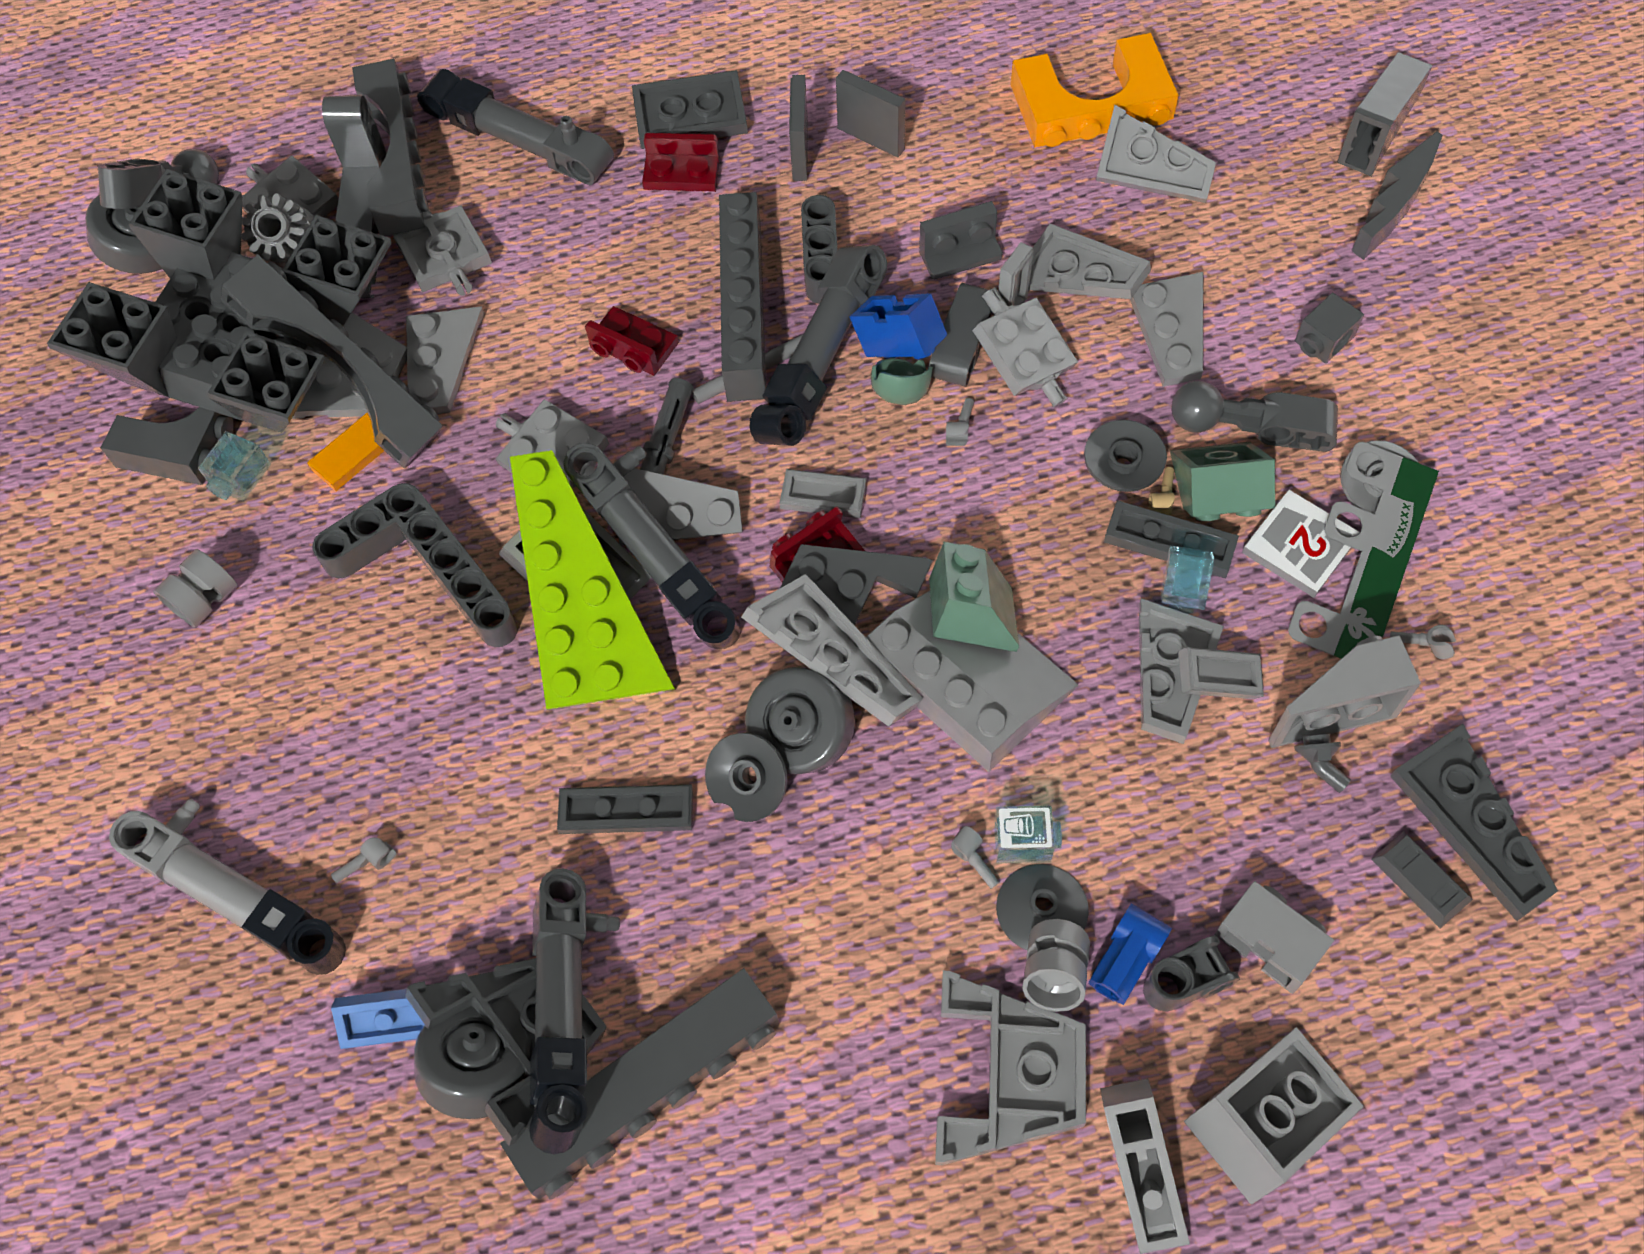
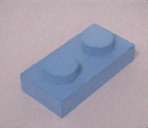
M406 989L335 998L331 1011L340 1049L417 1039L425 1024L405 997Z

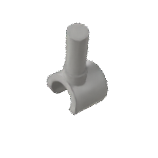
M965 399L959 416V422H946V446H965L967 444L969 417L974 405L973 399Z
M1436 625L1428 633L1420 634L1391 631L1390 637L1400 635L1403 643L1430 646L1432 653L1439 659H1449L1455 654L1452 645L1447 642H1455L1456 639L1452 630L1446 625Z
M964 826L952 841V851L962 860L968 861L990 889H992L1000 882L982 860V857L975 852L983 843V840L972 828Z
M369 838L362 844L360 848L361 853L355 859L333 872L331 877L338 883L361 867L366 866L369 862L377 870L383 869L396 857V851L380 838Z

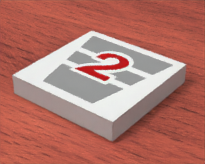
M1288 490L1244 546L1242 553L1315 598L1352 547L1327 537L1324 529L1329 513ZM1336 518L1335 527L1341 535L1355 537L1360 533Z

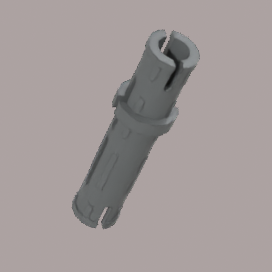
M672 378L669 381V387L658 414L650 441L645 442L643 446L647 456L643 459L640 470L664 474L666 465L670 464L673 460L675 453L672 448L690 395L694 390L691 383L680 378Z

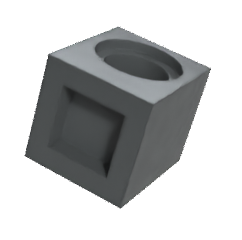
M1332 292L1303 319L1295 342L1300 345L1301 350L1306 355L1317 357L1326 364L1356 336L1364 314Z

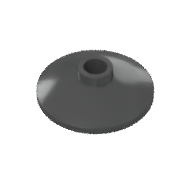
M1115 420L1099 426L1091 433L1085 445L1084 460L1089 473L1099 483L1113 490L1131 492L1147 488L1159 479L1166 465L1167 453L1162 439L1148 426L1131 420ZM1124 458L1131 464H1121L1117 460Z
M736 733L725 737L712 749L706 763L705 780L709 795L714 803H723L730 806L734 812L735 820L753 822L769 816L779 807L786 793L787 771L780 753L768 740L753 733ZM750 767L756 773V782L751 781L749 778Z
M1045 864L1029 865L1011 874L1003 883L996 903L997 917L1002 930L1013 943L1025 950L1028 949L1030 931L1036 924L1049 919H1062L1071 921L1081 926L1084 930L1089 915L1087 897L1078 881L1066 871ZM1038 898H1047L1052 903V908L1042 911L1037 908L1035 901Z

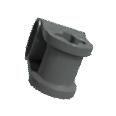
M1214 935L1202 939L1183 951L1162 959L1154 966L1143 985V993L1150 1006L1159 1011H1172L1201 997L1207 998L1231 987L1240 980L1237 972H1231L1219 951L1218 945L1220 941L1217 936ZM1158 977L1172 979L1178 987V994H1168L1163 991L1159 986Z

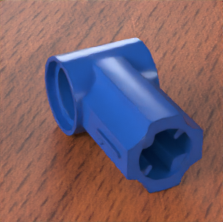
M1131 903L1110 939L1113 942L1092 973L1088 984L1113 1002L1124 1005L1147 964L1153 963L1173 928Z

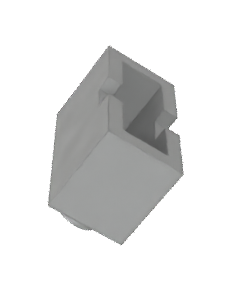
M1256 881L1251 884L1214 934L1244 958L1247 957L1250 951L1266 963L1261 971L1292 994L1303 984L1334 942V939L1326 934L1325 927L1319 921L1308 915H1300L1287 905L1286 899L1277 890L1269 886L1262 887Z

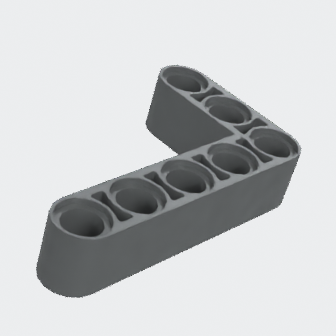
M364 95L325 96L322 101L324 124L343 167L336 221L378 234L377 226L370 211L367 183L377 173L386 157L387 151ZM377 270L360 299L374 298V295L370 294L371 286L376 283Z
M402 483L389 488L320 532L313 541L312 549L318 561L328 575L338 579L354 574L406 540L487 645L503 647L515 639L517 624L505 599L420 491L411 484ZM429 535H433L431 538L424 539ZM457 562L453 566L445 568L448 564ZM480 590L476 595L466 597L470 592ZM503 619L496 626H488L492 621Z

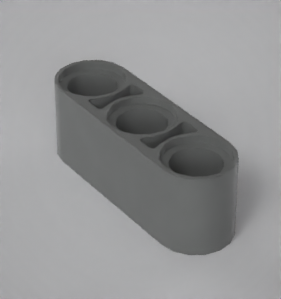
M824 195L810 196L802 203L801 207L805 292L810 301L818 304L823 297L818 287L837 252L835 205L829 197Z
M965 283L960 284L944 323L947 336L935 347V351L930 359L929 366L933 367L932 378L967 387L966 379L968 372H973L980 354L978 352L980 342L972 330L978 323L989 319L991 313H993L982 298V295L988 289Z

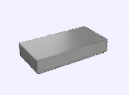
M1020 242L1000 269L998 292L1007 306L1023 304L1028 297L1033 247Z
M786 469L779 503L780 509L810 513L825 510L827 513L838 506L843 512L842 516L861 518L866 478Z
M1186 647L1178 651L1182 694L1257 699L1264 696L1260 654Z

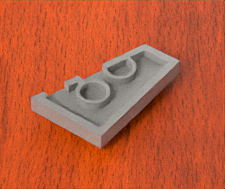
M1114 105L1096 181L1206 203L1216 162L1178 140L1173 141L1156 131L1152 125L1145 121L1143 123L1126 114L1124 109Z

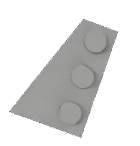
M1049 224L1033 246L1029 290L1132 299L1151 271L1150 261Z
M1203 272L1141 284L1130 301L1163 387L1201 379L1203 374Z
M482 306L406 316L409 395L420 405L426 404L431 407L436 414L451 412L464 375V366L469 353L472 352L478 326L482 323L485 314Z
M635 468L624 476V479L632 487L639 499L673 540L743 533L738 491ZM619 538V544L621 546L625 545Z
M1141 598L1139 603L1141 730L1184 744L1201 695L1182 694L1178 651L1186 647L1216 650L1224 626Z

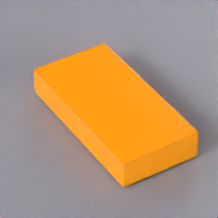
M368 412L307 462L310 469L335 491H338L384 452L374 442L372 424Z

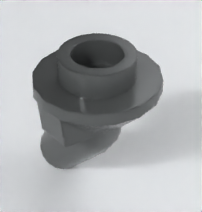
M1330 734L1302 736L1303 745L1294 746L1295 751L1310 762L1313 771L1337 792H1342L1348 786L1351 779L1329 762L1341 747V742L1331 743Z

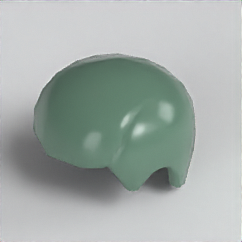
M888 358L878 361L876 365L872 366L871 385L876 394L888 403L898 405L917 403L927 394L933 367L929 366L928 370H926L923 360H918L912 364L906 360Z

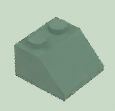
M1251 442L1170 450L1183 509L1192 517H1195L1196 520L1214 521L1220 519V514L1227 513L1252 517L1260 515L1261 510L1275 508V459Z
M943 542L929 578L933 637L1017 652L1019 640L1013 592L1010 584L985 549L967 544L960 545Z

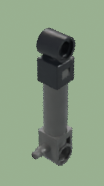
M439 69L417 94V100L427 114L441 120H445L448 117L450 124L477 136L482 131L546 159L548 168L589 186L597 180L614 159L612 148L602 137L576 127L570 116H563L560 119V124L555 126L496 100L491 89L466 78L460 79L447 69Z
M846 246L840 248L835 253L818 287L823 297L790 361L788 364H778L762 395L770 405H760L751 414L750 432L754 440L759 444L794 446L804 437L806 420L812 419L827 390V386L822 380L852 323L849 316L871 296H875L885 278L887 260L886 255L879 246Z
M579 443L571 447L564 459L566 474L659 586L658 588L690 626L693 625L697 636L708 647L719 650L734 645L741 633L740 622L731 608L721 603L722 598L695 564L683 553L624 479V476L637 467L640 461L647 456L641 446H637L612 464L601 449L594 444ZM589 461L597 462V468L591 475L581 476L580 472L585 463ZM713 618H726L727 627L723 633L715 636L707 633L708 623Z
M564 868L554 869L546 873L542 878L533 909L532 955L536 956L535 1046L530 1063V1104L536 1105L531 1119L529 1132L535 1146L543 1152L550 1154L564 1153L573 1147L579 1137L588 1110L586 1099L583 1096L587 1086V1039H582V947L586 938V931L605 933L606 931H618L620 928V918L617 916L586 913L585 882L580 875ZM555 898L562 899V900L565 901V902H564V903L557 902V901H555L554 899H555ZM548 1115H562L569 1123L565 1125L555 1124L550 1121Z

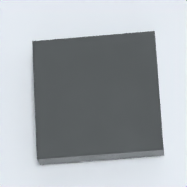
M842 70L836 77L837 129L898 158L905 150L906 99L848 71Z
M792 75L790 80L789 137L792 179L794 181H807L808 113L805 75Z

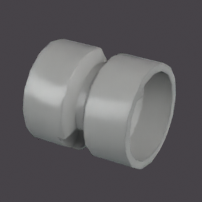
M195 549L179 565L181 573L178 576L170 574L153 590L154 594L164 605L193 628H197L212 613L211 603L213 601L222 602L238 586L235 580L218 563L199 549Z
M1049 919L1036 924L1031 929L1022 989L1025 997L1032 1004L1044 1010L1058 1012L1076 1008L1084 1001L1090 940L1088 934L1081 926L1067 920Z

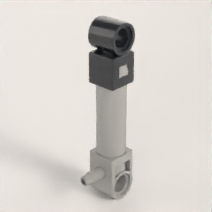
M187 800L166 825L141 811H130L121 815L113 823L109 839L111 846L117 852L170 887H176L236 924L253 938L289 960L294 959L308 972L316 975L328 974L342 963L346 951L344 940L325 921L312 917L305 909L272 889L267 890L197 848L182 835L200 808V805L194 800ZM147 833L145 839L135 846L137 840ZM321 939H325L323 949L318 954L309 956L312 945Z

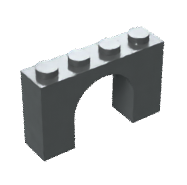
M201 407L187 417L169 423H155L117 415L100 448L116 468L203 485L206 476L200 469V466L225 434L228 438L231 437L234 428V418ZM222 443L219 444L204 464V468L208 473H212L216 469L218 461L213 457L215 466L212 462V456L222 446Z

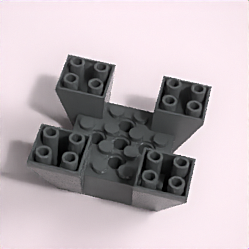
M169 169L165 170L129 223L131 231L170 278L157 300L151 302L88 282L47 342L50 349L131 386L280 433L290 423L325 361L323 354L296 339L274 332L251 329L221 301L222 285L253 259L241 255L242 193ZM315 215L284 268H280L285 273L287 282L298 292L302 290L309 294L317 303L318 310L329 321L334 319L344 326L389 249L391 238Z

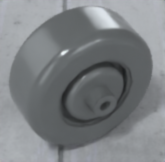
M99 194L88 206L85 216L87 241L94 255L104 264L122 272L144 274L161 270L160 265L130 229L129 223L140 207L131 209L102 207Z
M801 667L781 669L762 680L753 691L745 714L746 733H753L768 740L780 753L788 774L814 773L833 765L847 750L855 726L854 709L850 698L823 675L810 668Z
M473 1006L466 1008L429 1030L424 1025L417 1037L414 1048V1074L417 1088L430 1106L445 1115L460 1119L488 1117L484 1111L486 1103L525 1079V1070L520 1060L509 1048L505 1046L504 1049L501 1046L498 1034L484 1023L482 1016ZM518 1023L507 1030L531 1062L532 1040L528 1031L522 1024Z

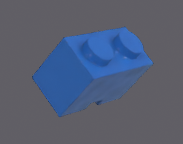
M907 294L902 298L904 302H898L895 295L871 296L851 314L849 318L866 357H884V359L913 357L914 359H923L934 353L935 347L947 336V332L932 294Z

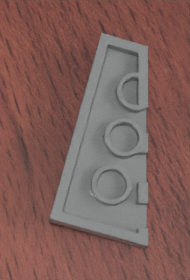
M806 574L746 608L741 617L811 670L826 677L842 693L888 727L914 710L923 699Z

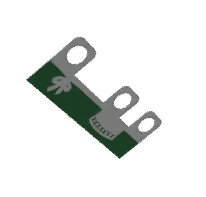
M1358 442L1354 445L1346 471L1351 478L1383 490L1376 512L1373 514L1346 502H1336L1331 508L1324 529L1328 538L1362 551L1341 612L1339 614L1312 602L1301 601L1296 606L1288 628L1289 635L1294 640L1340 659L1366 638L1372 636H1381L1383 638L1439 473L1438 470L1366 442ZM1366 452L1376 454L1382 460V472L1374 477L1365 476L1357 468V458ZM1344 512L1355 514L1362 523L1361 532L1355 537L1341 535L1335 527V520L1339 514ZM1315 612L1325 619L1327 628L1321 637L1310 638L1302 633L1299 627V620L1303 614Z

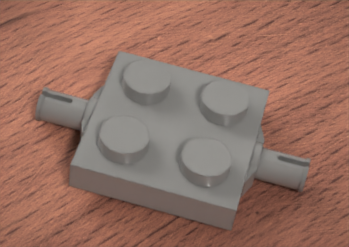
M292 155L269 174L255 163L251 164L254 171L250 167L246 170L247 176L257 183L242 196V209L247 214L249 212L245 209L246 204L249 203L254 206L258 203V195L268 198L273 197L275 193L296 202L314 215L324 218L338 206L339 198L336 193Z
M462 205L441 213L432 214L430 210L423 212L425 228L393 235L422 293L452 281L459 295H465L461 284H463L467 294L472 291V285L468 281L466 274L492 264L488 251Z
M996 287L985 292L982 298L994 316L978 323L972 331L1013 395L1017 396L1027 390L1042 389L1053 405V408L1065 402L1068 398L1055 379L1060 374L1073 368L1078 361L1038 299L1034 298L1018 306H1007Z
M545 399L523 423H519L506 413L501 414V419L498 418L496 421L498 429L512 436L509 443L496 457V461L500 466L512 473L510 456L552 450L572 489L576 486L564 470V459L571 447L579 443H590L596 445L603 452L609 445L605 435ZM596 461L585 463L580 472L581 476L591 475L596 470Z

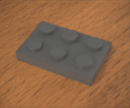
M737 70L632 85L641 149L645 148V133L713 134L717 138L748 134Z

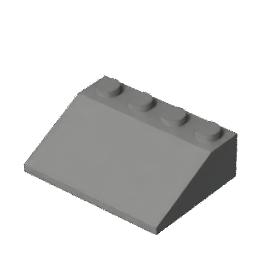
M930 591L894 611L866 637L923 697L917 708L988 772L1078 687L1074 680L1019 633V648L1017 652L933 637Z

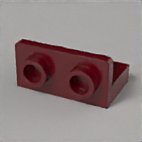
M645 133L646 158L642 179L643 190L716 192L720 161L716 135Z
M615 306L610 309L600 324L589 320L585 325L590 347L595 353L605 358L611 355L621 360L628 369L636 373H641L643 370L655 376L679 343L678 335Z

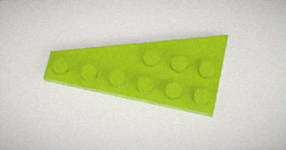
M550 450L510 456L546 709L551 710L676 690L554 452Z

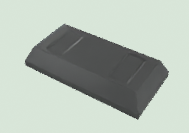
M1404 831L1371 859L1440 929L1473 900Z

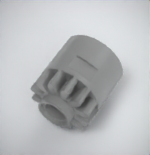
M277 193L273 194V197L268 198L258 195V203L254 206L249 203L245 205V209L249 213L246 218L242 217V225L245 226V232L242 233L241 239L248 243L251 253L258 254L262 259L284 268L315 215L296 202Z

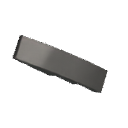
M1438 131L1387 171L1378 193L1379 196L1374 199L1365 221L1367 224L1360 229L1352 252L1364 260L1374 251L1408 213L1426 180L1443 135Z

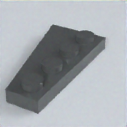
M1461 724L1395 769L1390 777L1513 918L1518 921L1558 892V889L1529 838L1522 836L1512 819L1514 815L1513 810L1506 798H1500L1489 778L1491 772L1482 757L1478 758L1468 741L1471 737L1464 724Z

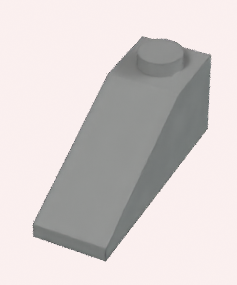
M1149 1079L1100 1088L1103 1107L1140 1254L1189 1245L1190 1242Z

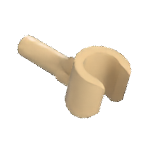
M1166 467L1164 469L1161 493L1149 494V510L1166 515L1172 514V505L1175 500V495L1172 492L1174 468Z

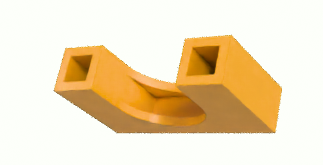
M1147 33L1116 40L1113 67L1123 89L1114 96L1100 100L1079 98L1066 91L1057 79L1048 54L1013 60L1010 85L1034 148L1045 145L1055 147L1065 141L1080 138L1090 140L1099 134L1108 133L1114 105L1124 109L1126 114L1142 123L1145 121L1148 124L1158 126L1174 119L1179 95L1152 34Z

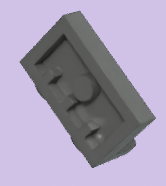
M992 201L920 222L919 253L932 279H939L1002 259L1003 252L995 238L997 210Z

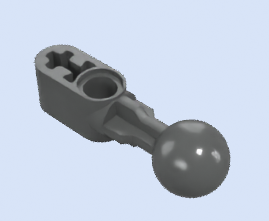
M186 149L179 152L173 158L171 164L167 161L130 159L97 165L100 205L112 209L141 207L166 169L217 184L219 180V170L214 159L206 152L198 149Z
M1193 381L1183 385L1175 393L1172 400L1171 411L1175 422L1182 429L1189 432H1205L1212 429L1218 422L1234 424L1242 431L1255 433L1258 435L1259 440L1266 445L1323 452L1330 451L1337 445L1338 406L1333 401L1275 392L1265 395L1261 400L1244 398L1239 402L1223 399L1219 390L1208 382Z

